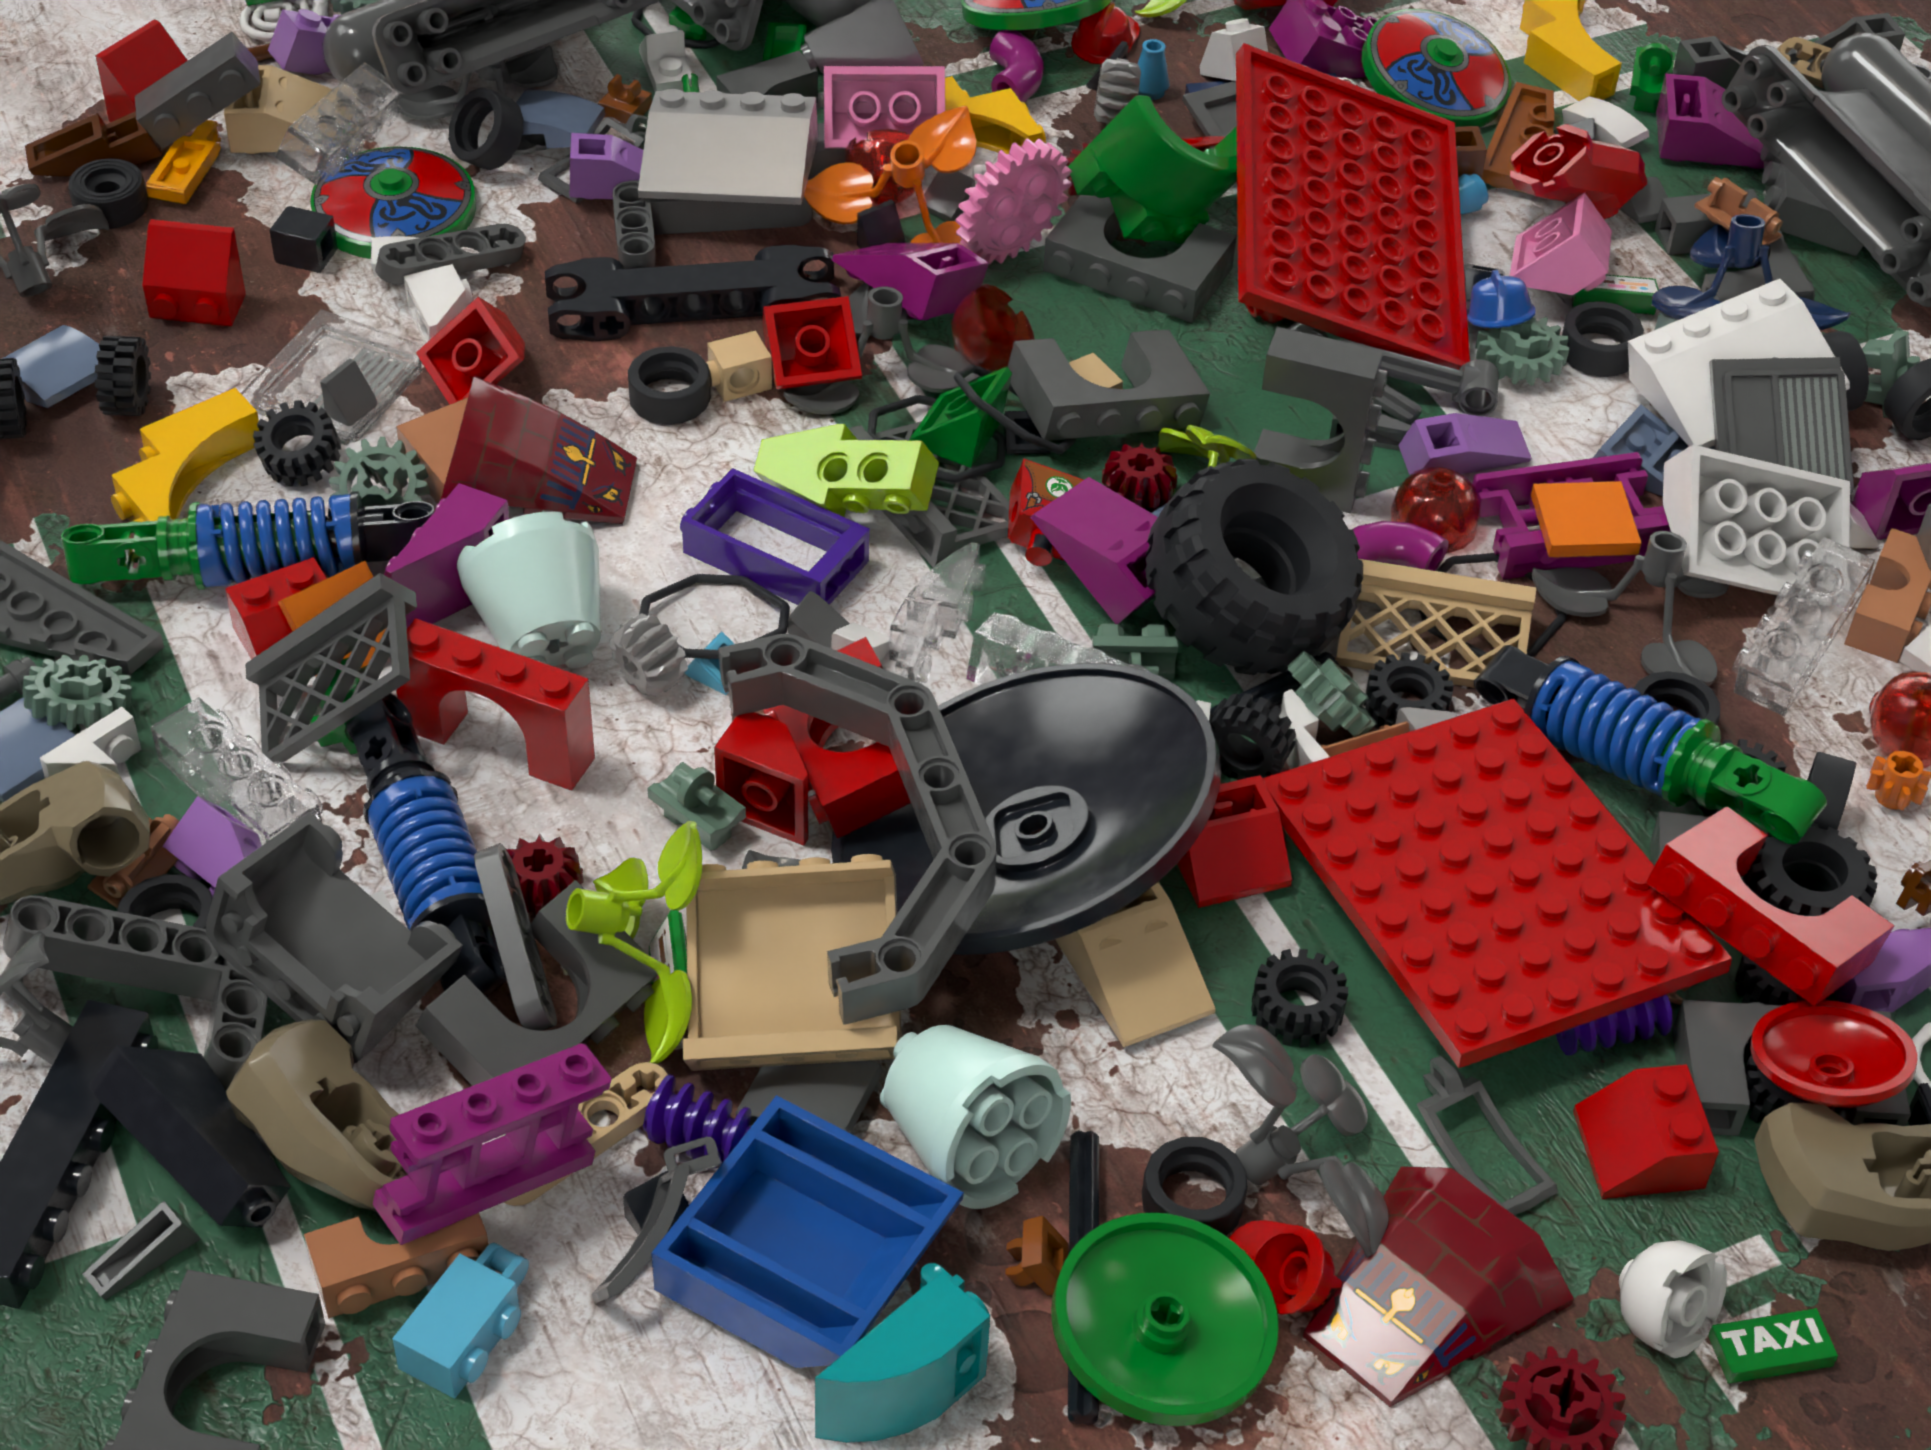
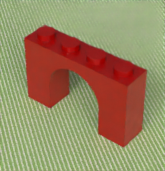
M415 618L407 628L410 681L397 688L396 693L397 698L404 703L411 713L416 734L445 745L468 714L465 691L482 695L505 709L521 728L526 743L529 776L572 791L595 759L589 679Z
M867 637L837 650L883 669ZM785 705L763 709L765 715L787 724L808 773V792L813 790L815 793L808 797V802L819 825L829 821L837 838L911 803L889 746L875 742L854 751H829L823 749L829 736L838 726Z
M1729 807L1723 808L1668 842L1646 883L1813 1006L1820 1003L1871 965L1895 926L1853 895L1827 913L1819 916L1792 914L1762 900L1746 886L1741 877L1748 873L1768 835Z

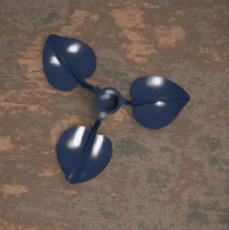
M1740 214L1731 218L1729 233L1718 224L1713 226L1694 243L1690 251V258L1695 263L1709 268H1718L1710 289L1703 293L1696 288L1674 285L1664 287L1653 294L1651 305L1670 317L1679 320L1721 303V301L1713 298L1718 292L1728 267L1748 268L1756 265L1759 261H1761L1765 284L1772 282L1768 259L1769 246L1762 245L1765 221L1758 216ZM1799 297L1804 302L1819 330L1836 326L1850 317L1851 312L1841 311L1817 301Z

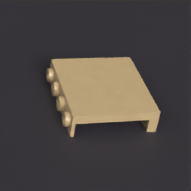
M861 854L852 857L851 862L830 864L829 859L812 857L800 860L799 866L778 867V863L773 861H754L747 864V869L726 870L725 866L719 864L702 865V874L697 893L686 907L687 977L691 987L692 1008L688 1023V1038L683 1039V1060L692 1071L895 1059L893 1054L894 1048L902 1037L901 1011L843 1025L839 1014V997H833L829 986L827 951L881 938L897 915L896 873L891 860H883L880 855Z

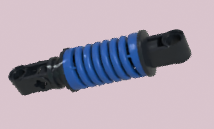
M390 693L351 718L346 724L347 731L353 739L359 754V761L367 776L366 788L370 798L364 804V819L370 825L378 850L382 856L383 864L387 870V875L398 900V905L404 915L407 928L412 932L417 925L424 921L442 924L463 945L457 961L440 978L443 990L446 991L465 975L487 998L507 981L475 865L474 854L477 852V849L458 805L456 788L451 786V781L447 775L435 771L432 762L426 757L413 727L411 713L399 698Z

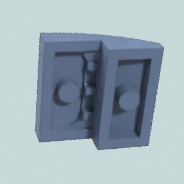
M525 90L516 102L520 106L523 116L522 135L544 134L547 149L571 147V133L593 134L605 116L604 107L578 96L555 91Z
M62 325L4 358H15L17 360L26 401L49 408L95 382L97 379L95 365H98L96 355L100 348L99 344L87 335L72 327Z
M1640 404L1602 445L1593 458L1638 452L1643 459L1640 471L1645 470L1648 474L1645 491L1663 496L1664 462L1689 446L1675 430ZM1712 446V447H1710L1709 449H1714V450H1715L1716 447H1715V446Z
M24 698L19 699L0 711V801L2 802L7 801L18 792L45 778L40 757L75 736L62 722L49 726L47 725L48 717L33 718L32 709L24 708Z

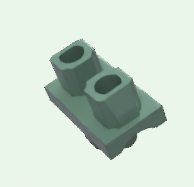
M1896 330L1889 340L1869 339L1862 348L1868 368L1881 370V375H1869V387L1865 401L1882 405L1883 417L1888 418L1884 412V401L1888 391L1902 374L1921 362L1918 356L1910 357L1908 331Z
M1101 624L1097 636L1092 638L1090 663L1127 666L1150 672L1165 679H1174L1178 639L1177 637H1169L1165 625L1148 624L1142 628L1141 636H1124L1123 628L1118 624Z
M681 762L665 780L653 783L647 788L648 798L664 809V816L675 825L685 824L688 821L696 822L701 844L710 851L716 850L731 838V828L746 818V807L714 785L715 777L709 770L704 767L692 769L686 763Z

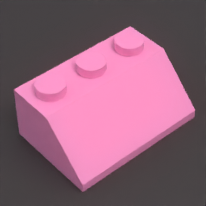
M824 66L825 149H892L897 143L908 140L910 134L917 126L935 115L945 112V66Z
M1585 192L1516 236L1509 276L1520 278L1528 288L1574 295L1583 288L1585 291H1590L1606 279L1609 268L1612 230Z

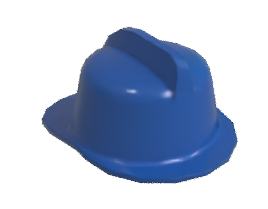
M1492 270L1489 278L1483 279L1473 286L1470 308L1467 309V319L1473 325L1483 328L1510 327L1530 320L1535 316L1536 309L1531 303L1526 284L1523 280L1513 276H1500L1498 270Z

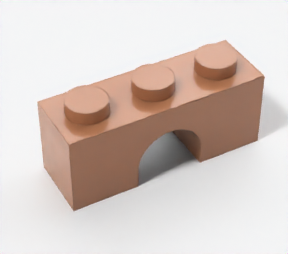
M1891 528L1880 553L1870 584H1867L1855 611L1844 645L1898 663L1904 646L1909 645L1920 634L1923 623L1917 621L1916 617L1925 620L1931 607V593L1927 592L1928 589L1931 590V571L1926 563L1917 536Z
M479 1213L403 1245L399 1243L385 1245L374 1242L365 1234L359 1216L304 1234L310 1264L328 1319L341 1314L361 1312L371 1304L399 1295H413L424 1287L435 1284L459 1253L476 1261L489 1245L487 1232Z

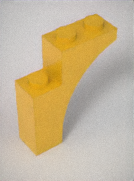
M1525 0L1519 28L1529 35L1524 63L1578 101L1588 96L1604 100L1615 95L1622 63L1596 44L1582 26L1579 15L1583 12L1585 0Z
M953 76L945 78V111L962 106L968 107L976 137V147L997 153L1002 150L1008 155L1012 143H1017L1020 147H1022L1026 139L1031 140L1033 143L1037 139H1041L1046 143L1043 127L1034 121L1029 114L1027 105L1018 99L1011 88L969 97L967 91L960 88Z
M235 387L140 428L143 448L139 449V455L142 462L112 474L115 494L111 495V501L118 516L122 520L128 518L130 522L157 521L159 516H170L172 520L178 519L188 497L208 475L231 459L255 448L253 434L254 431H259L257 426L259 418L256 409Z

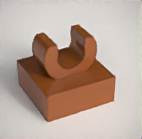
M617 74L608 83V93L598 102V105L604 107V117H613L625 124L632 114L643 116L650 109L652 93L641 90V84L638 80H634L630 85L623 84L621 75Z
M1042 1215L1024 1220L1023 1238L1013 1239L1006 1244V1250L1017 1261L1022 1260V1262L1017 1266L1005 1268V1274L1017 1286H1026L1035 1282L1049 1296L1054 1292L1059 1273L1068 1257L1069 1243Z

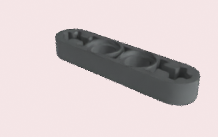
M494 224L389 243L379 249L375 271L382 280L397 285L404 284L405 275L453 264L457 274L513 264L522 258L526 236L523 231L514 225ZM461 247L472 248L479 253L466 252ZM424 254L436 255L443 260H433L424 256Z
M498 843L474 854L475 865L517 1016L524 1028L544 1031L556 1026V1012L514 864L503 844Z

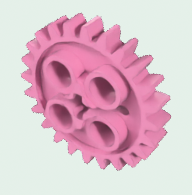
M1026 139L1022 147L1017 143H1012L1008 155L1000 150L998 152V161L995 164L987 161L985 163L987 170L985 174L974 175L977 181L976 186L966 188L964 191L970 197L969 200L960 203L958 206L965 212L956 218V222L961 226L956 231V234L961 238L960 244L989 262V264L994 259L1002 264L1007 254L1011 258L1017 257L1020 248L1025 252L1029 251L1030 241L1035 239L1040 242L1042 240L1041 231L1044 228L1052 229L1053 225L1050 219L1052 216L1061 215L1062 211L1057 207L1069 198L1063 193L1072 185L1066 179L1072 173V170L1066 166L1069 161L1050 143H1044L1041 139H1037L1035 143Z

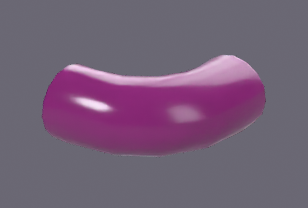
M1000 30L993 38L989 54L991 60L1002 66L1005 70L992 79V92L1011 88L1018 99L1025 103L1040 88L1045 69L1044 62L1036 45L1017 30Z
M1379 521L1353 528L1360 546L1357 552L1358 559L1436 571L1447 552L1449 544L1447 539L1437 533L1412 523Z

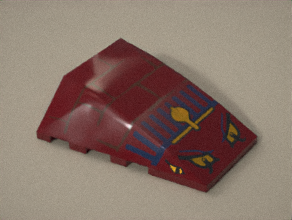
M474 377L440 501L443 498H447L460 483L506 499L509 507L523 508V514L525 515L548 510L562 512L565 519L623 524L637 457L598 432L557 410L517 392Z
M1401 1166L1383 1196L1388 1209V1225L1377 1251L1366 1258L1357 1240L1336 1276L1342 1281V1287L1331 1289L1328 1297L1318 1306L1304 1330L1303 1337L1386 1405L1392 1407L1450 1374L1452 1367L1468 1358L1472 1360L1477 1359L1491 1351L1492 1345L1512 1333L1519 1335L1536 1325L1537 1319L1553 1310L1558 1313L1571 1306L1574 1297L1541 1236L1453 1168Z

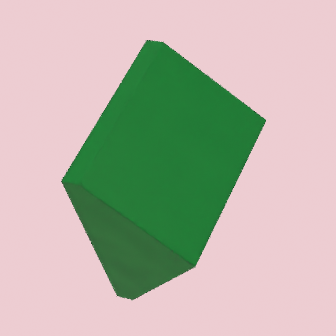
M1008 366L968 382L982 400L1003 414L1012 372ZM956 387L940 394L909 441H922L932 454L971 468L1000 423L974 405L960 387Z

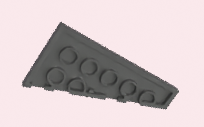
M0 540V643L59 658L62 655H67L72 660H79L82 655H87L89 662L93 660L98 661L103 658L107 660L108 668L120 666L122 667V673L129 675L164 648L162 636L157 631Z

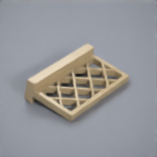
M1360 559L1363 562L1362 592L1357 600L1376 603L1382 611L1365 620L1356 609L1350 622L1340 632L1335 660L1339 663V666L1371 671L1379 660L1385 663L1386 656L1394 654L1396 659L1400 660L1393 650L1410 641L1421 655L1426 656V664H1430L1433 660L1440 663L1439 671L1446 669L1450 674L1449 680H1453L1454 685L1475 688L1474 680L1504 645L1517 647L1527 654L1536 587ZM1406 608L1421 610L1428 618L1411 627L1399 612ZM1451 616L1468 618L1474 626L1457 635L1445 620ZM1390 619L1402 634L1385 642L1373 628ZM1352 621L1356 624L1353 628H1351ZM1498 623L1519 627V634L1504 643L1491 627ZM1436 626L1448 641L1431 650L1419 635ZM1363 633L1376 647V649L1368 654L1347 651L1348 642ZM1482 634L1495 649L1478 658L1465 643ZM1456 649L1469 664L1459 670L1447 668L1439 658Z

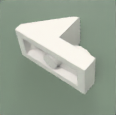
M683 30L646 35L639 46V53L654 91H664L666 89H679L683 91L681 78L685 74H688L691 87L692 72L685 57Z
M120 707L40 757L45 778L83 761L98 763L119 774L117 765L125 762L141 750L134 717L123 707Z

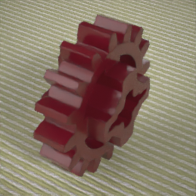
M1548 1346L1543 1360H1540L1536 1354L1529 1351L1525 1355L1522 1366L1515 1363L1510 1366L1506 1381H1503L1498 1400L1502 1402L1498 1417L1500 1422L1512 1423L1507 1436L1509 1441L1514 1442L1524 1439L1527 1442L1526 1450H1614L1627 1415L1621 1412L1626 1400L1625 1394L1612 1392L1616 1381L1614 1374H1606L1600 1377L1596 1373L1599 1364L1598 1359L1593 1358L1586 1364L1578 1362L1577 1349L1571 1348L1567 1358H1559L1555 1348ZM1560 1398H1562V1399L1564 1400V1404H1563V1410H1565V1414H1564L1565 1416H1564V1417H1561V1416H1560V1411H1561V1406L1559 1405V1400H1560Z

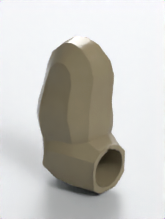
M83 761L32 784L0 804V905L11 903L29 895L60 889L73 883L84 872H88L91 875L110 877L130 865L149 849V816L118 773L98 763Z
M310 1019L274 1029L255 1045L226 1091L236 1118L263 1138L269 1149L288 1173L302 1182L350 1205L377 1212L373 1206L375 1190L383 1188L384 1184L408 1175L390 1150L391 1142L396 1140L389 1130L390 1120L399 1114L389 1106L369 1082L353 1070L354 1060L351 1045L327 1021Z
M1788 1103L1764 1117L1754 1138L1761 1172L1779 1213L1796 1233L1807 1238L1848 1241L1886 1251L1913 1248L1931 1243V1124L1899 1126L1885 1123H1863L1852 1125L1833 1112L1828 1106L1816 1103Z

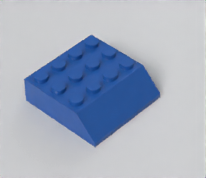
M776 1095L652 1251L654 1290L795 1368L829 1366L866 1335L961 1203L964 1192Z

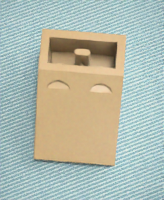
M258 65L261 85L224 109L231 153L287 152L295 154L299 152L320 151L337 153L340 151H352L357 108L356 98L272 65Z
M1159 882L1115 913L1090 926L1055 939L1124 1048L1215 1014L1216 1008L1173 904Z

